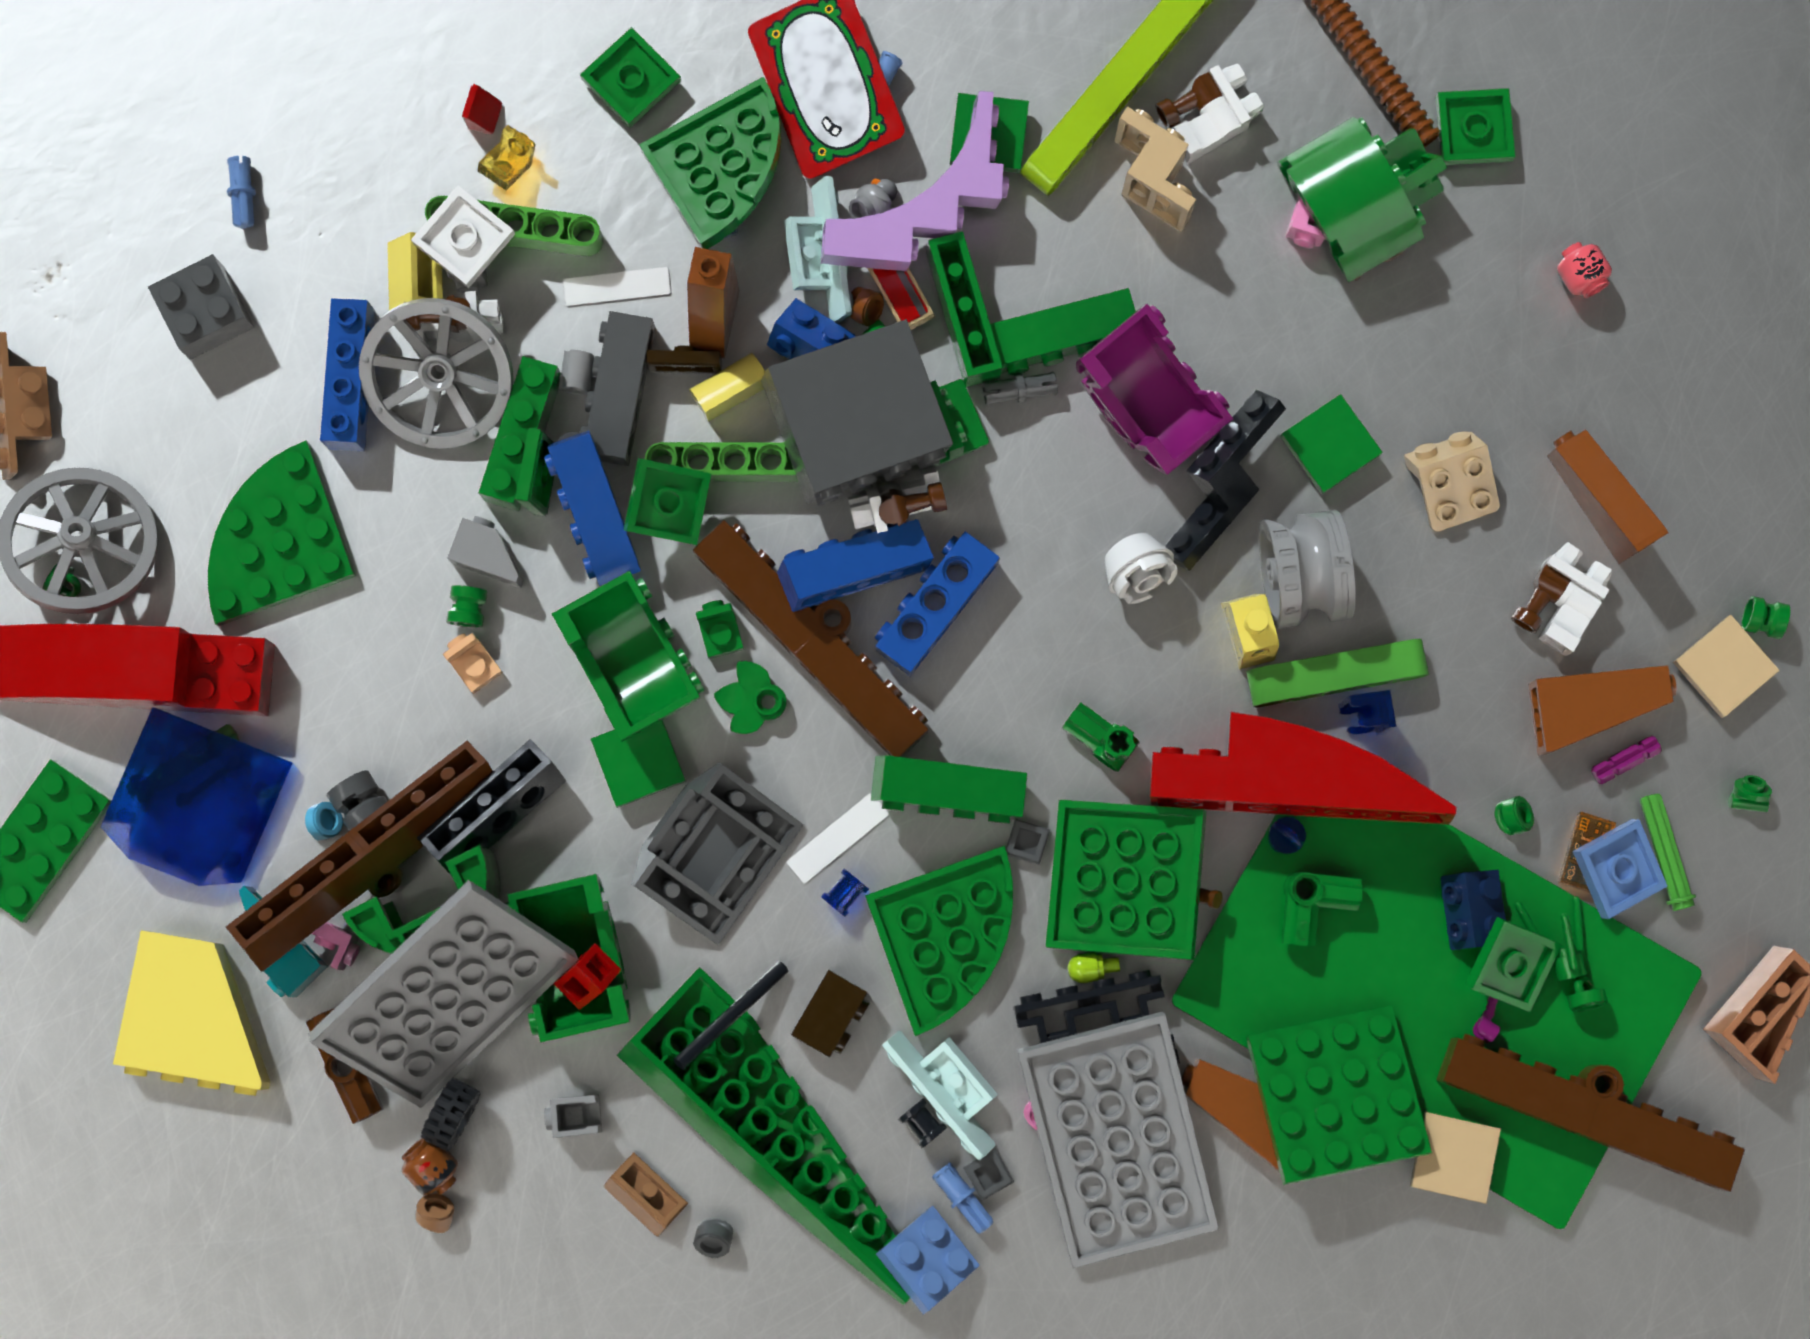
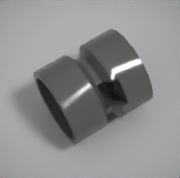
M368 770L358 772L333 787L326 795L336 812L345 814L343 823L348 831L388 802L384 796H377L376 793L379 787Z

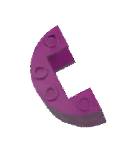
M1144 304L1077 360L1076 370L1079 374L1085 372L1086 377L1081 381L1084 388L1115 431L1132 449L1136 448L1148 453L1144 457L1148 464L1161 473L1168 475L1217 434L1223 426L1230 423L1233 417L1227 411L1230 408L1229 403L1218 391L1201 390L1194 381L1197 379L1195 372L1187 363H1180L1173 353L1176 348L1166 336L1169 332L1163 325L1166 322L1164 316L1154 305Z

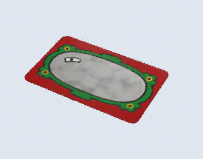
M801 0L749 26V38L772 92L802 174L806 178L812 179L892 143L904 135L905 128L854 0Z

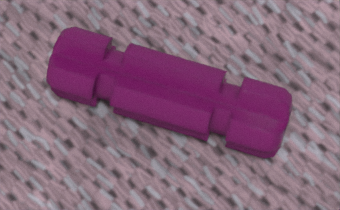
M1655 736L1646 737L1639 741L1638 745L1634 744L1608 758V762L1605 760L1593 766L1591 769L1592 774L1599 784H1604L1614 779L1615 774L1617 776L1645 762V758L1650 759L1661 753V745Z

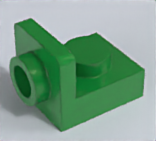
M716 600L702 605L703 610L696 612V617L708 658L713 659L744 650L731 603L724 604L723 600Z

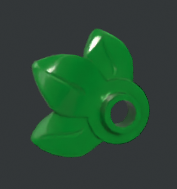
M738 661L736 666L738 682L720 688L714 693V698L722 709L734 714L730 730L739 734H750L756 732L765 720L771 721L779 718L786 709L787 699L780 687L771 684L766 669L753 662ZM767 696L773 697L776 701L771 709H765L762 706V700Z

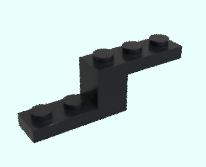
M1256 389L1233 416V420L1223 426L1217 436L1186 470L1207 498L1195 509L1194 513L1165 545L1166 548L1173 552V562L1178 566L1190 571L1260 490L1239 463L1286 410L1279 399Z

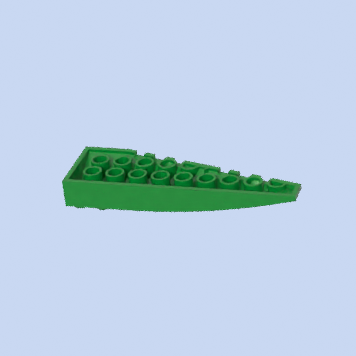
M699 967L616 1056L725 1159L784 1211L902 1305L906 1304L910 1297L876 1255L879 1250L897 1236L885 1220L888 1218L880 1205L876 1207L864 1189L866 1184L858 1173H853L845 1161L847 1156L812 1105L808 1106L798 1091L801 1089L793 1076L789 1078L779 1063L778 1059L780 1057L773 1046H768L758 1032L761 1028L754 1018L746 1011L684 1070L675 1064L673 1059L735 1002L726 991Z

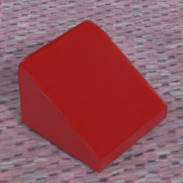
M473 84L462 113L468 129L492 135L502 109V102L479 85Z

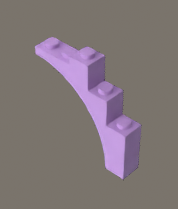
M979 91L974 101L970 129L963 148L951 167L930 188L908 203L884 213L856 219H826L822 234L821 264L907 271L911 260L916 261L918 256L919 240L913 237L935 239L954 234L957 229H962L964 208L958 206L996 209L1002 198H1007L1009 177L1003 176L1004 164L989 163L995 161L997 148L996 140H991V127L997 126L999 106L993 105L994 92Z

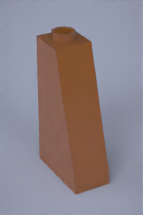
M695 247L687 281L689 346L695 347L696 351H720L721 358L724 359L740 292L732 254Z
M1586 429L1576 436L1572 431H1569L1553 442L1556 448L1547 457L1618 564L1626 561L1669 533Z
M1668 665L1541 678L1528 683L1538 756L1547 755L1672 703L1677 687L1674 675L1669 674Z
M1196 1059L1194 1065L1188 1063L1181 1077L1182 1084L1185 1086V1096L1280 1173L1257 1083L1201 1059Z

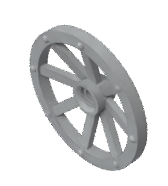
M423 298L400 304L387 312L374 325L366 337L361 350L359 378L368 405L376 417L389 430L411 443L424 447L444 449L472 443L484 436L496 425L506 409L513 387V367L509 351L500 334L479 313L454 301L440 298ZM424 314L440 315L436 351H433L407 322V318ZM453 318L467 325L482 339L450 355L448 354ZM392 326H395L424 360L376 352L384 334ZM490 349L497 367L498 382L459 369L458 365ZM435 365L442 366L445 372L437 371ZM375 366L418 372V377L384 399L376 381ZM455 381L496 395L492 408L480 421H477ZM425 386L429 389L422 428H418L402 419L391 408ZM445 390L467 428L454 432H433L441 391Z
M66 468L37 477L13 496L0 519V561L8 579L27 599L41 607L56 612L68 614L92 613L119 604L131 596L143 584L152 570L157 555V528L153 513L146 500L128 482L111 473L97 469ZM76 484L96 486L79 516L74 515L61 489L62 486ZM49 491L63 521L60 523L22 512L32 501ZM108 491L120 496L135 511L91 522ZM142 524L144 544L141 556L97 535ZM15 525L57 535L15 557L13 556L12 536ZM75 531L82 532V534L79 536L71 535ZM61 548L63 550L47 591L32 583L20 570ZM97 549L134 566V569L123 581L107 590L91 552ZM74 557H81L96 595L86 597L59 595Z

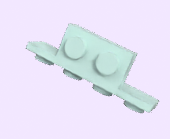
M825 176L811 188L815 217L789 216L784 220L793 290H826L829 319L839 324L852 314L853 296L848 288V266L821 264L822 234L826 219H839L837 211L838 192L834 188L833 177Z
M898 1031L883 1044L888 1058L910 1078L915 1091L921 1096L926 1097L935 1108L938 1118L952 1128L960 1138L963 1148L968 1153L973 1154L978 1160L983 1159L995 1147V1142L973 1116L998 1094L950 1037L923 1058L905 1035Z

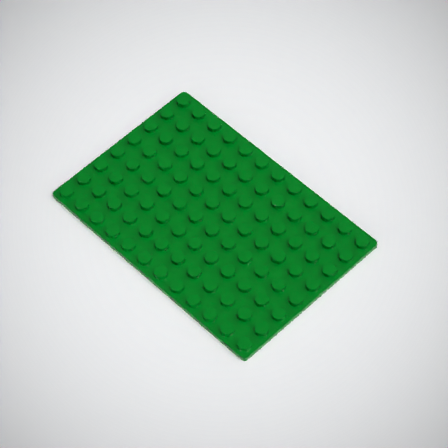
M1275 815L1172 996L1173 1006L1247 1049L1246 1037L1250 1034L1392 1006L1422 1117L1424 1112L1499 1128L1500 1135L1489 1190L1556 1229L1565 1228L1608 1147L1436 1080L1451 1038L1463 1039L1464 1034L1476 1037L1472 1031L1473 1026L1483 1015L1489 999L1488 995L1475 991L1465 985L1482 947L1459 950L1450 949L1440 878L1446 875L1465 872L1499 870L1505 919L1526 928L1515 907L1516 902H1521L1539 934L1562 944V947L1566 946L1561 921L1562 913L1568 914L1575 945L1573 898L1575 896L1450 824ZM1295 872H1309L1362 879L1363 892L1359 911L1319 907L1315 947L1281 943L1286 899L1283 886L1289 875ZM1305 878L1299 880L1296 885L1298 897L1305 899L1310 895L1312 890L1310 882ZM1580 899L1584 951L1587 963H1585L1587 974L1584 976H1587L1593 982L1595 989H1605L1608 1002L1603 1007L1589 1011H1571L1567 997L1575 994L1573 986L1575 978L1559 981L1555 971L1549 972L1530 1012L1498 1000L1491 1021L1500 1027V1031L1492 1042L1485 1044L1484 1048L1498 1053L1500 1047L1522 1055L1519 1062L1532 1067L1535 1061L1552 1066L1557 1069L1556 1076L1568 1081L1570 1075L1578 1077L1579 1073L1587 1066H1611L1621 1074L1624 1082L1622 1094L1628 1096L1626 1103L1632 1105L1696 987L1702 972L1698 966L1614 918H1601L1595 907ZM1601 1076L1595 1081V1088L1598 1092H1602L1605 1088V1081Z

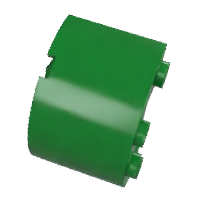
M1351 117L1277 161V166L1294 194H1299L1328 242L1330 253L1348 283L1424 239L1421 227L1426 224L1417 205L1412 207L1402 188V185L1407 183L1402 171L1397 164L1390 166L1384 156L1388 153L1384 142L1378 134L1372 137L1371 131L1362 117L1358 119Z
M630 570L552 613L554 620L569 647L579 660L604 706L605 713L622 742L701 699L699 694L705 691L695 671L690 674L686 672L692 666L682 648L675 651L669 639L675 635L665 617L657 620L647 600L653 596L643 578L635 581Z
M478 845L445 862L458 890L470 880L499 899L500 873L493 851ZM374 897L342 913V916L359 938L376 949L392 954L439 908L404 925L393 901L382 905L380 898Z
M597 874L507 894L509 902L504 904L575 950L577 958L582 956L596 943L622 969L600 995L580 1010L552 984L536 999V1004L532 1005L533 1013H528L532 1035H539L540 1043L630 1022L629 999L625 1000L624 991L628 987L620 945L608 901L603 902L601 893L604 892V887Z

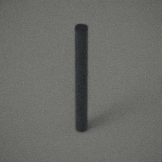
M778 961L673 1059L675 1064L682 1070L688 1067L788 973L787 967Z

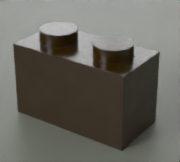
M828 969L791 1035L829 1058L834 1051L841 1055L852 1036L846 1032L848 1026L853 1019L860 1022L870 1002L865 1000L868 992Z

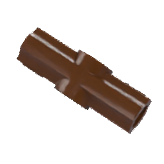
M335 1008L307 1021L306 1024L310 1032ZM318 1048L325 1063V1073L334 1082L353 1124L384 1110L369 1077L354 1068L349 1075H341L337 1069L338 1059Z

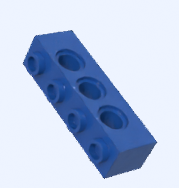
M331 298L320 441L329 450L365 452L369 405L361 387L359 360L364 341L375 325L376 314L368 300Z
M966 531L960 538L954 535L948 541L941 552L945 557L937 567L931 564L919 580L923 584L915 596L910 592L905 596L897 607L901 614L893 624L888 621L885 622L874 637L878 641L875 645L876 652L909 677L913 675L999 564L1000 557ZM955 565L962 566L967 572V577L961 582L950 580L946 574L950 567ZM930 594H939L944 598L945 605L940 610H930L924 604L925 598ZM910 622L918 623L922 627L923 633L917 639H908L902 633L904 625Z

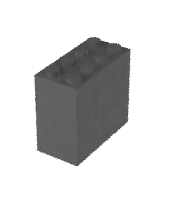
M907 319L769 366L761 380L807 504L814 501L817 502L818 506L828 504L839 499L838 495H841L847 489H851L852 494L859 493L873 487L872 483L877 482V479L885 477L886 482L901 478L907 474L906 471L911 470L912 466L919 465L920 470L940 463V459L946 457L945 452L953 445Z

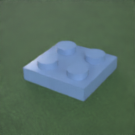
M1631 819L1573 851L1599 915L1603 919H1610L1668 886L1640 819Z
M934 1206L923 1212L876 1253L922 1314L930 1311L980 1266Z

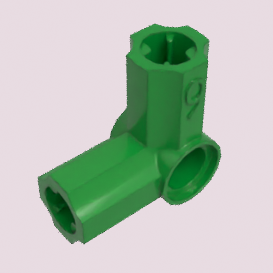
M1081 702L1061 728L1092 750V755L1115 772L1120 771L1140 743L1133 736L1134 732L1126 726H1119L1115 723L1111 725Z
M1295 872L1289 875L1283 886L1286 899L1281 943L1315 947L1319 907L1359 911L1363 892L1362 879L1309 872ZM1303 878L1310 882L1312 889L1310 895L1305 899L1299 898L1296 893V885Z

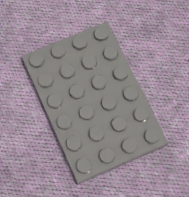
M468 880L308 1033L310 1042L422 1108L576 963L578 958L575 950Z
M1163 1011L1017 1050L1073 1268L1219 1230L1166 1015Z

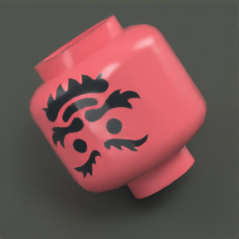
M1577 242L1561 253L1564 258L1558 264L1557 272L1572 295H1583L1584 298H1589L1610 284L1608 278L1612 273V268L1597 245L1588 244L1582 246L1581 242Z

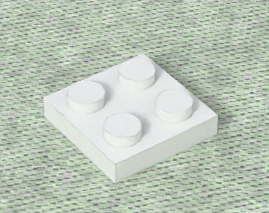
M457 186L411 241L469 289L513 238L515 232L460 186Z

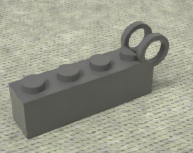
M609 311L608 322L602 321L599 343H603L601 356H595L592 367V377L596 378L594 391H588L585 412L590 413L587 426L582 425L580 433L588 430L591 431L599 456L603 462L626 466L630 464L648 370L647 350L652 349L656 328L652 318ZM568 432L562 435L558 439V441L572 437L580 433Z

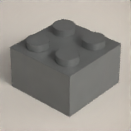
M213 254L148 286L178 349L190 360L255 328L224 266Z

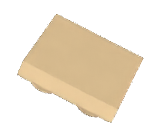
M1732 615L1724 618L1673 661V664L1720 718L1727 716L1780 671Z
M1424 1112L1423 1121L1432 1153L1415 1158L1410 1187L1486 1204L1500 1129Z

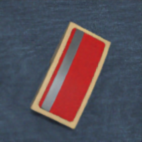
M868 268L872 279L885 299L896 322L907 319L912 330L935 317L909 268L907 271Z

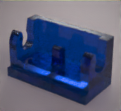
M1391 690L1350 695L1338 704L1341 715L1358 713L1357 718L1359 721H1357L1359 727L1352 726L1346 729L1352 735L1376 732V736L1384 735L1397 727Z

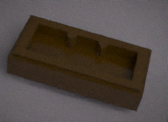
M686 345L675 346L674 350H647V364L652 373L716 374L722 370L720 351H696L695 347Z

